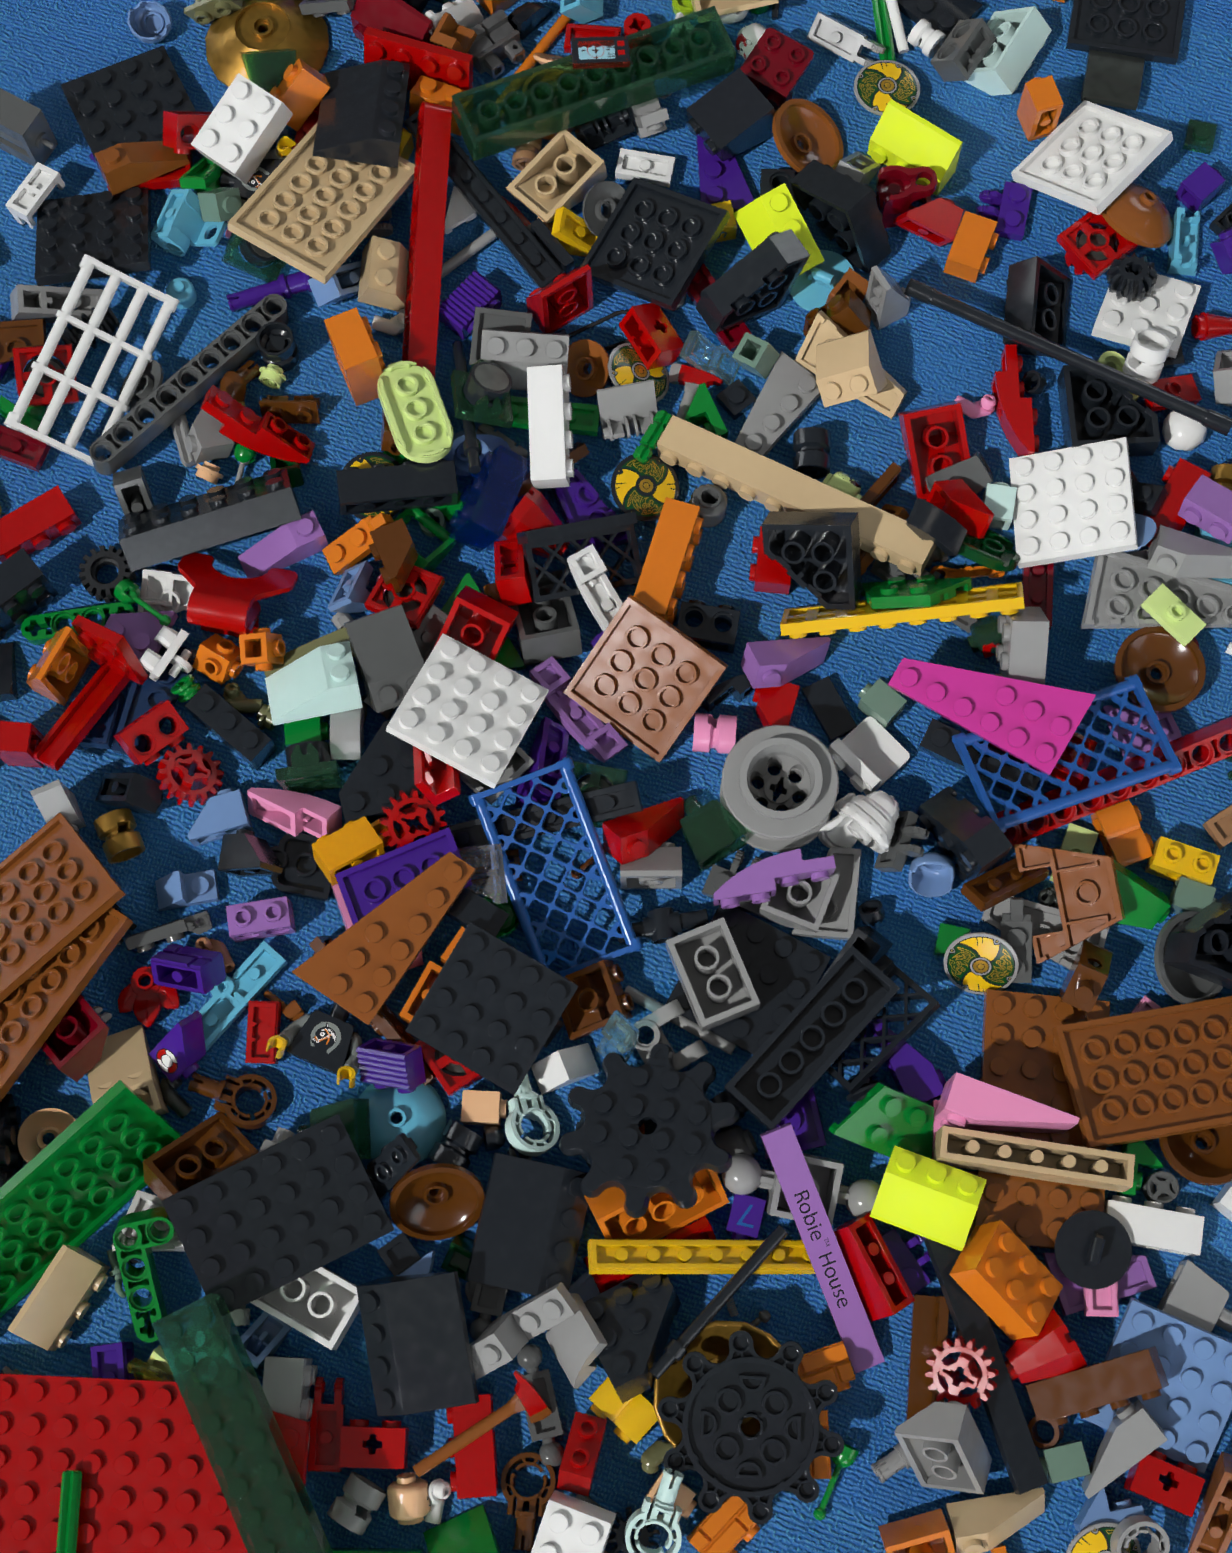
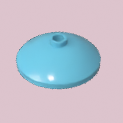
M370 1084L360 1095L353 1113L355 1138L363 1152L372 1160L377 1158L382 1153L381 1149L393 1141L397 1135L405 1133L408 1138H412L418 1147L416 1150L421 1157L416 1163L418 1164L428 1158L427 1156L436 1142L442 1141L441 1133L446 1126V1111L443 1101L430 1084L426 1086L421 1084L416 1087L415 1091L406 1094L399 1093L397 1088L376 1089L373 1084ZM395 1113H401L403 1116L399 1124L392 1122V1116Z

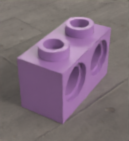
M287 896L226 906L229 936L236 943L296 933L293 904Z

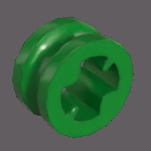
M192 674L184 676L171 688V693L179 696L178 701L180 703L190 700L201 689L199 683L193 682L194 677Z

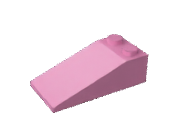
M958 1072L945 1083L934 1119L941 1121V1126L969 1130L1061 1134L1077 1125L1080 1119L1077 1116Z

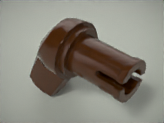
M248 360L237 371L226 372L220 382V390L227 392L233 399L245 407L246 385L261 374L258 364L250 369L254 364L252 360Z

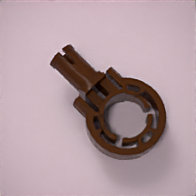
M194 1072L192 1075L193 1080H190L188 1091L215 1099L214 1110L225 1113L227 1118L241 1129L253 1130L261 1128L270 1122L276 1112V1091L273 1085L260 1075L246 1074L235 1077L227 1074L226 1080L221 1081L203 1076L197 1072ZM263 1087L268 1090L272 1099L268 1100L266 1091L263 1092ZM247 1090L263 1092V1098L265 1099L262 1109L254 1113L255 1120L251 1121L250 1114L242 1113L236 1106L238 1097Z
M525 1452L514 1456L505 1465L501 1475V1489L508 1501L507 1515H514L516 1518L513 1550L532 1551L537 1517H543L549 1498L557 1490L558 1477L555 1468L545 1464L550 1473V1486H548V1476L544 1475V1483L540 1492L531 1497H523L515 1486L516 1474H511L510 1485L508 1484L509 1475L514 1466L523 1461L524 1463L515 1468L517 1471L520 1472L525 1467L533 1466L537 1467L542 1473L546 1472L538 1465L542 1462L539 1454ZM528 1459H535L534 1462H528ZM526 1502H529V1512H525Z

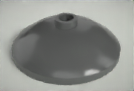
M1197 911L1181 912L1171 917L1162 927L1155 944L1154 963L1159 982L1169 996L1183 1004L1213 999L1223 988V986L1163 963L1169 933L1198 914L1199 912Z

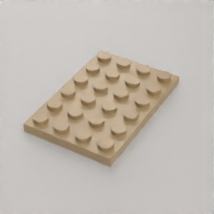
M316 123L228 221V231L319 282L326 284L414 181L415 164L400 156L398 168L313 156Z

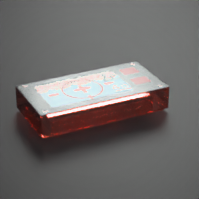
M628 36L571 38L572 68L629 67Z

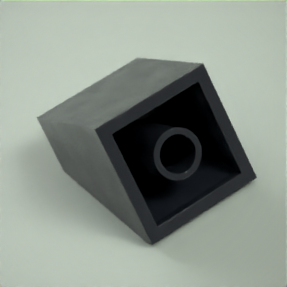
M740 68L686 109L688 118L686 124L689 130L695 136L699 134L704 140L703 144L712 156L717 155L722 162L773 137L774 107Z

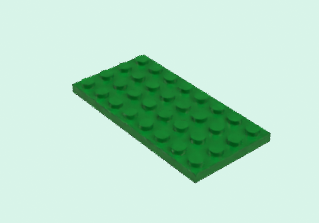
M119 1080L0 1188V1318L37 1285L63 1244L79 1247L134 1197L137 1190H141L147 1184L144 1182L143 1161L182 1136L180 1132L123 1081Z

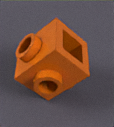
M271 628L253 629V633L239 635L241 665L254 666L255 671L262 672L272 671L273 665L284 664L286 646L282 639V634L271 633Z
M215 633L200 643L192 667L206 675L210 680L222 685L231 678L235 679L238 677L243 669L240 661V647L236 646L231 640Z

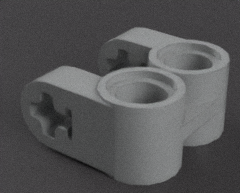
M678 999L662 1006L632 1026L629 1038L644 1063L648 1061L650 1051L654 1045L664 1043L671 1047L661 1027L685 1013ZM645 1026L652 1028L654 1031V1039L649 1044H644L639 1039V1031ZM701 1039L677 1053L671 1047L673 1051L672 1065L675 1070L680 1071L709 1052Z

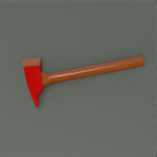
M515 1370L513 1374L517 1379V1384L514 1388L516 1393L507 1401L508 1403L412 1467L420 1478L513 1414L526 1410L530 1422L535 1423L551 1415V1409L532 1383Z

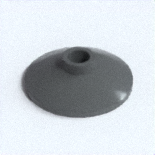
M598 182L585 195L582 209L584 222L590 232L597 237L625 193V189L616 182ZM602 206H603V208H604L603 214L601 213V207H602Z
M152 360L151 363L148 362L128 405L130 407L129 411L162 385L163 368L157 361ZM131 371L129 372V374L127 375V377L125 378V380H124V382H123V384H122V387H121V390H120V394H121V392H122V390H123V388H124V386H125V384H126V381H127V379H128V377H129Z

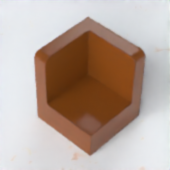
M445 12L433 32L430 42L437 46L468 53L477 34L474 30L459 25L450 13Z
M849 268L829 293L826 304L834 296L842 295L850 289L863 302L866 298L869 281Z

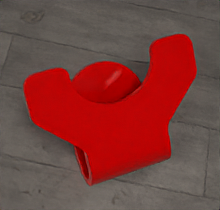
M196 552L184 555L178 563V571L194 587L187 606L188 623L201 625V629L236 637L242 634L253 633V629L259 628L261 606L257 600L289 592L294 588L298 580L296 572L280 568H271L266 574L255 578L226 576L214 569V558L211 555Z

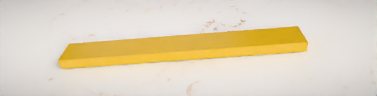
M589 1239L587 1243L589 1274H735L765 1240ZM782 1240L753 1274H815L802 1240Z

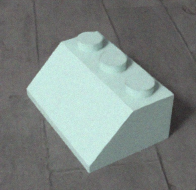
M1035 6L993 13L987 26L996 37V40L969 79L964 82L991 96L1013 94L1052 31Z

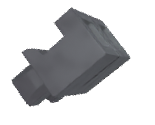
M502 9L481 21L482 26L478 23L470 28L476 32L477 36L467 53L473 55V66L480 74L486 71L494 79L505 70L502 62L505 58L508 57L513 64H518L525 59V50L520 41V32L514 30L508 22V16Z

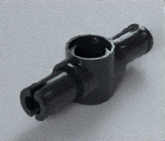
M665 907L647 912V917H642V921L631 922L636 937L640 936V939L646 938L647 941L651 940L653 944L666 943L668 939L683 934L685 930L695 929L708 924L709 920L706 908L679 913V910L674 911L672 907ZM618 938L619 943L625 942L624 938Z

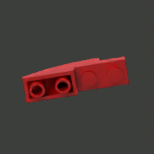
M1007 344L1001 355L1002 371H995L991 388L992 395L997 401L995 410L1001 428L1014 451L1020 457L1039 451V436L1034 435V426L1037 425L1038 414L1037 408H1032V397L1023 398L1024 382H1019V373L1022 372L1023 365L1022 355H1017V344Z
M214 385L207 391L201 409L222 423L219 433L248 449L266 456L296 463L307 464L310 461L315 443L305 434L299 433L286 424L282 418L276 417L269 411L261 418L252 409L245 407L233 399L227 392L220 390Z

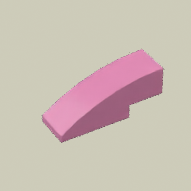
M253 787L247 790L248 812L250 815L295 837L302 831H305L320 838L342 828V806L289 790Z

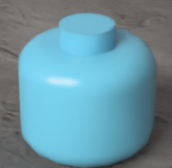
M175 278L166 288V294L180 301L177 306L178 309L191 307L197 299V293L192 282L186 278Z

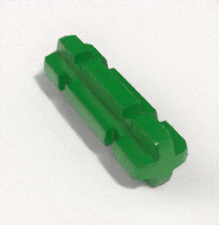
M660 410L653 418V424L649 425L640 441L641 445L637 446L633 453V457L640 463L644 464L649 461L653 454L652 450L656 449L657 442L672 417L665 410Z

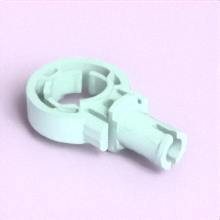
M527 1073L514 1098L507 1102L510 1114L506 1118L505 1133L509 1143L519 1153L526 1156H540L557 1142L560 1134V1125L555 1113L545 1105L543 1095H538V1093L532 1091ZM528 1118L537 1121L542 1125L543 1135L545 1136L540 1140H533L528 1136L522 1139L520 1137L524 1134L521 1126L522 1119Z
M664 1468L663 1476L657 1494L653 1497L652 1505L651 1497L646 1496L642 1507L629 1517L625 1526V1543L629 1553H664L662 1546L657 1549L647 1548L638 1539L640 1529L650 1524L660 1525L667 1530L668 1539L665 1541L667 1551L665 1553L679 1552L682 1542L679 1524L682 1508L675 1506L674 1509V1503L684 1478L681 1472L675 1470L673 1475L671 1474V1468ZM632 1529H634V1540L637 1549L633 1546L630 1539Z

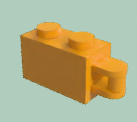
M365 816L358 820L349 821L343 828L332 834L323 835L315 843L311 844L314 860L332 886L338 884L335 874L385 854L384 847L388 846L387 841L391 836L383 837L382 834L378 836L381 833L380 831L387 828V826L380 824L379 819L371 824ZM394 828L396 835L399 837V833Z

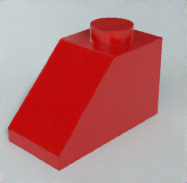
M938 198L895 217L893 224L941 247L954 241L964 209L956 206L954 201L948 198Z
M786 683L781 687L755 689L752 701L757 703L756 714L764 727L771 725L789 726L799 693V685Z

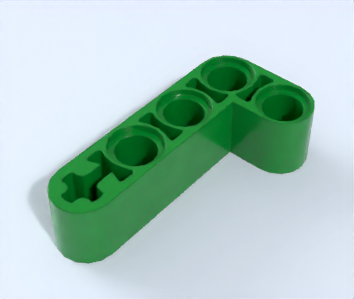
M164 1207L124 1215L119 1220L113 1234V1243L134 1330L137 1337L146 1343H153L159 1340L167 1323L166 1306L151 1248L168 1243L175 1232ZM164 1221L170 1228L161 1231L153 1223ZM132 1228L137 1232V1236L129 1238L123 1234L122 1229ZM132 1258L141 1259L145 1266L136 1268L130 1264L129 1260ZM145 1288L151 1292L152 1296L141 1297L136 1290ZM151 1310V1312H150L151 1322H146L147 1317H148V1313H149L148 1311Z

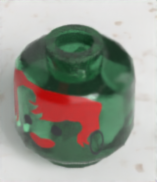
M990 615L971 624V635L966 637L973 654L979 651L983 658H989L995 655L996 645H1001L1002 633H998V617L996 615Z

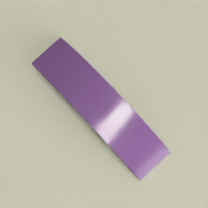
M553 656L529 671L533 682L549 690L544 701L556 718L577 742L593 756L605 763L628 746L610 723L604 725L599 718L563 693L569 685L571 677Z

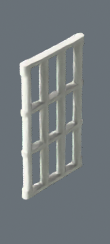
M84 254L79 264L80 270L61 310H58L55 315L57 319L37 361H33L31 365L33 369L13 411L8 413L4 425L94 467L91 457L75 448L97 401L99 400L114 408L103 430V435L123 418L125 413H128L130 409L128 405L148 362L151 363L154 358L152 354L171 313H175L180 301L100 262L90 255ZM95 268L110 275L87 324L71 315ZM122 281L137 290L114 337L100 330L99 326ZM147 295H150L164 303L142 349H138L125 341ZM69 323L84 332L64 374H60L47 366ZM96 336L111 345L90 388L74 379ZM121 350H124L138 358L117 401L101 392ZM44 374L60 383L36 431L21 424V420ZM72 387L87 396L63 444L48 437V434ZM105 455L100 456L99 460H106Z

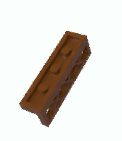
M913 1295L915 1301L912 1302L906 1420L932 1403L938 1402L936 1398L940 1392L937 1389L929 1390L928 1386L934 1381L933 1378L925 1377V1372L933 1369L932 1366L926 1363L930 1356L936 1357L932 1350L937 1345L944 1349L943 1341L948 1336L949 1308L944 1296Z

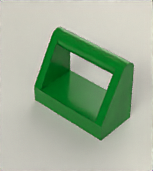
M421 508L405 509L393 521L403 519L405 525H407L412 517H414L443 542L426 558L417 551L418 558L414 565L433 572L455 546L457 539Z

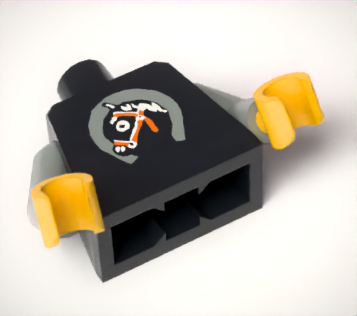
M287 136L280 138L277 147L266 154L247 184H244L230 173L223 171L220 180L221 187L239 188L243 206L292 151L291 147L295 146L296 142Z
M334 1003L329 1015L315 1009L312 1014H305L288 1025L279 1035L270 1037L267 1042L266 1052L270 1048L276 1047L279 1050L275 1058L281 1059L285 1048L288 1047L287 1052L290 1055L337 1075V1085H340L341 1080L349 1079V1088L352 1089L355 1087V1078L359 1071V1064L357 1063L359 1059L357 1058L358 1053L356 1049L362 1045V1037L358 1034V1029L355 1026L346 1023L350 1012Z

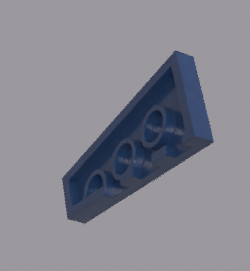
M162 646L158 655L162 657L167 648ZM180 647L176 655L180 656L184 649L189 650L192 655L187 662L193 666L198 650ZM169 663L157 682L149 677L142 685L132 681L116 733L160 701L169 700L172 706H174L179 696L177 694L173 695L171 688L184 676L193 674L195 669L193 668L190 673L180 671L177 677L174 678L168 673L173 664ZM145 669L148 676H150L151 673ZM166 718L160 720L159 729H161ZM142 735L136 737L134 742L136 749L140 752L145 751L148 745L146 738ZM114 738L111 750L114 753L127 755Z

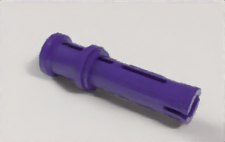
M301 271L286 276L283 273L279 274L277 280L227 294L226 297L229 300L228 304L232 312L256 305L269 294H279L284 299H291L294 294L307 290L312 292L308 283L311 277Z

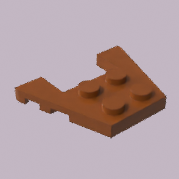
M1027 844L1014 845L1019 872L1051 867L1062 922V931L1032 936L1036 963L1045 962L1125 919L1114 858L1112 856Z

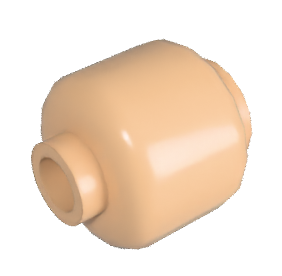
M406 1472L397 1475V1480L387 1487L389 1514L391 1518L398 1520V1524H418L430 1512L431 1504L428 1496V1482L416 1477V1473Z

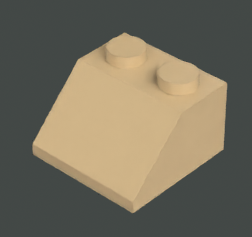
M372 236L362 251L358 302L397 312L405 309L409 251L400 242Z
M871 329L816 345V383L824 408L876 394L888 385Z

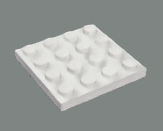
M1084 100L1011 174L1013 181L1024 184L1044 194L1100 215L1173 141V136L1169 130Z
M1126 437L1009 458L1011 487H1017L1013 521L1016 553L1021 558L1017 564L1019 569L1138 549L1129 448Z
M443 633L387 725L386 732L495 789L549 690Z

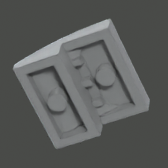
M570 1293L580 1309L574 1316L548 1329L545 1338L573 1388L578 1389L597 1368L594 1359L608 1343L580 1295Z

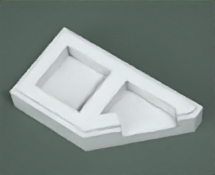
M455 186L453 187L445 219L444 234L453 232L452 229L464 222L468 223L477 217L476 211Z

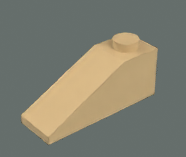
M1036 1488L1021 1495L1012 1492L947 1503V1524L955 1552H988L1045 1512L1044 1488Z

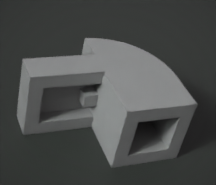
M654 85L623 94L633 126L641 139L667 130L665 121L670 118L667 108L660 107Z
M362 703L363 708L330 714L331 760L361 759L365 748L364 723L367 716L366 703Z

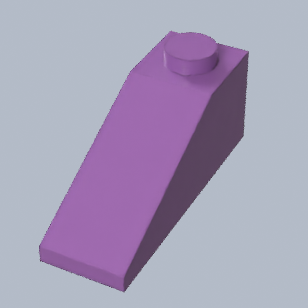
M313 510L301 515L302 519L280 526L238 556L247 578L262 576L271 568L283 569L321 552L322 549L329 545Z
M828 636L747 642L741 667L753 689L781 687L824 663L831 639Z

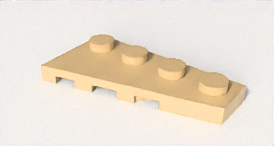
M821 310L817 313L794 361L816 375V345L848 335ZM883 369L888 385L880 392L858 398V400L892 419L895 417L908 391Z

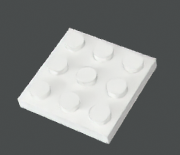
M1157 274V281L1150 296L1144 295L1141 302L1136 298H1132L1129 303L1126 297L1117 300L1116 293L1109 292L1108 287L1092 330V336L1131 346L1134 335L1138 330L1154 329L1169 337L1172 346L1167 357L1176 359L1201 286Z

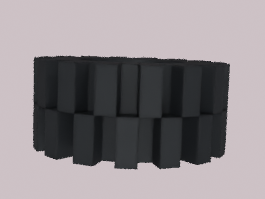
M103 545L99 546L100 551L97 552L93 548L90 550L92 556L89 557L85 554L83 557L85 564L80 563L79 565L82 571L79 572V578L82 580L81 583L96 600L102 601L104 599L106 603H111V598H114L117 602L119 600L114 596L117 584L123 579L136 580L137 576L134 571H130L121 549L116 550L111 545H109V549H106ZM105 565H114L118 568L117 578L107 584L99 582L97 579L98 571Z

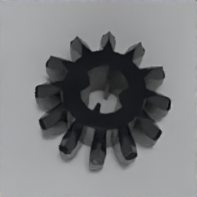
M1134 252L1131 257L1122 254L1120 259L1113 260L1106 279L1109 284V292L1116 293L1117 300L1126 297L1128 303L1132 298H1136L1141 302L1144 295L1150 296L1157 281V272L1155 271L1154 263L1147 262V256L1139 258Z
M626 1507L627 1519L625 1520L619 1512H615L617 1513L615 1520L619 1523V1526L613 1524L611 1531L615 1532L616 1535H609L607 1543L616 1542L617 1545L609 1553H618L620 1550L623 1553H629L624 1539L625 1526L632 1515V1508ZM652 1524L645 1525L640 1529L641 1533L638 1535V1539L643 1546L657 1549L659 1544L650 1540L649 1537L659 1536L660 1530H648V1527Z

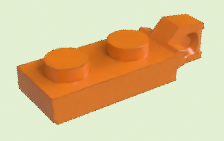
M379 513L375 517L370 515L363 518L322 549L334 575H342L346 569L353 567L371 553L369 545L374 542L370 532L394 522L390 514Z

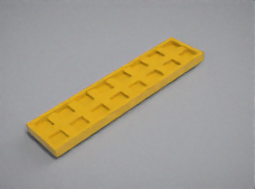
M1022 582L973 587L970 591H956L955 597L941 601V603L931 607L872 609L869 603L865 600H860L856 610L825 609L822 605L784 609L780 622L781 636L789 635L791 639L806 637L807 633L819 632V635H832L840 629L860 632L866 630L867 626L879 625L881 629H887L897 626V623L909 622L910 625H921L927 623L929 619L938 618L941 622H950L958 619L957 616L970 615V618H983L991 612L1012 615L1018 613L1019 609H1025Z

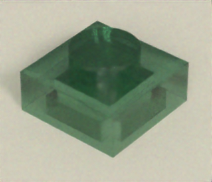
M1189 119L1182 149L1210 155L1213 149L1217 124Z

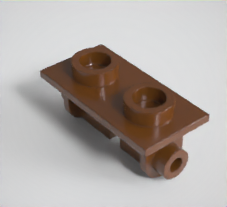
M267 395V397H262V400H259L262 417L269 411L276 417L282 418L286 424H320L318 411L321 405L320 397H315L314 395L294 396V400H289V396Z

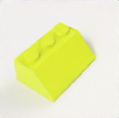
M891 99L869 140L867 154L875 162L885 164L886 166L899 165L906 168H931L935 171L938 180L933 194L938 196L956 171L963 142ZM919 178L915 183L926 186L930 184V181L926 178Z
M785 183L733 213L751 250L760 245L770 234L792 229L810 254L799 276L825 261Z
M895 1145L870 1217L963 1251L987 1179Z

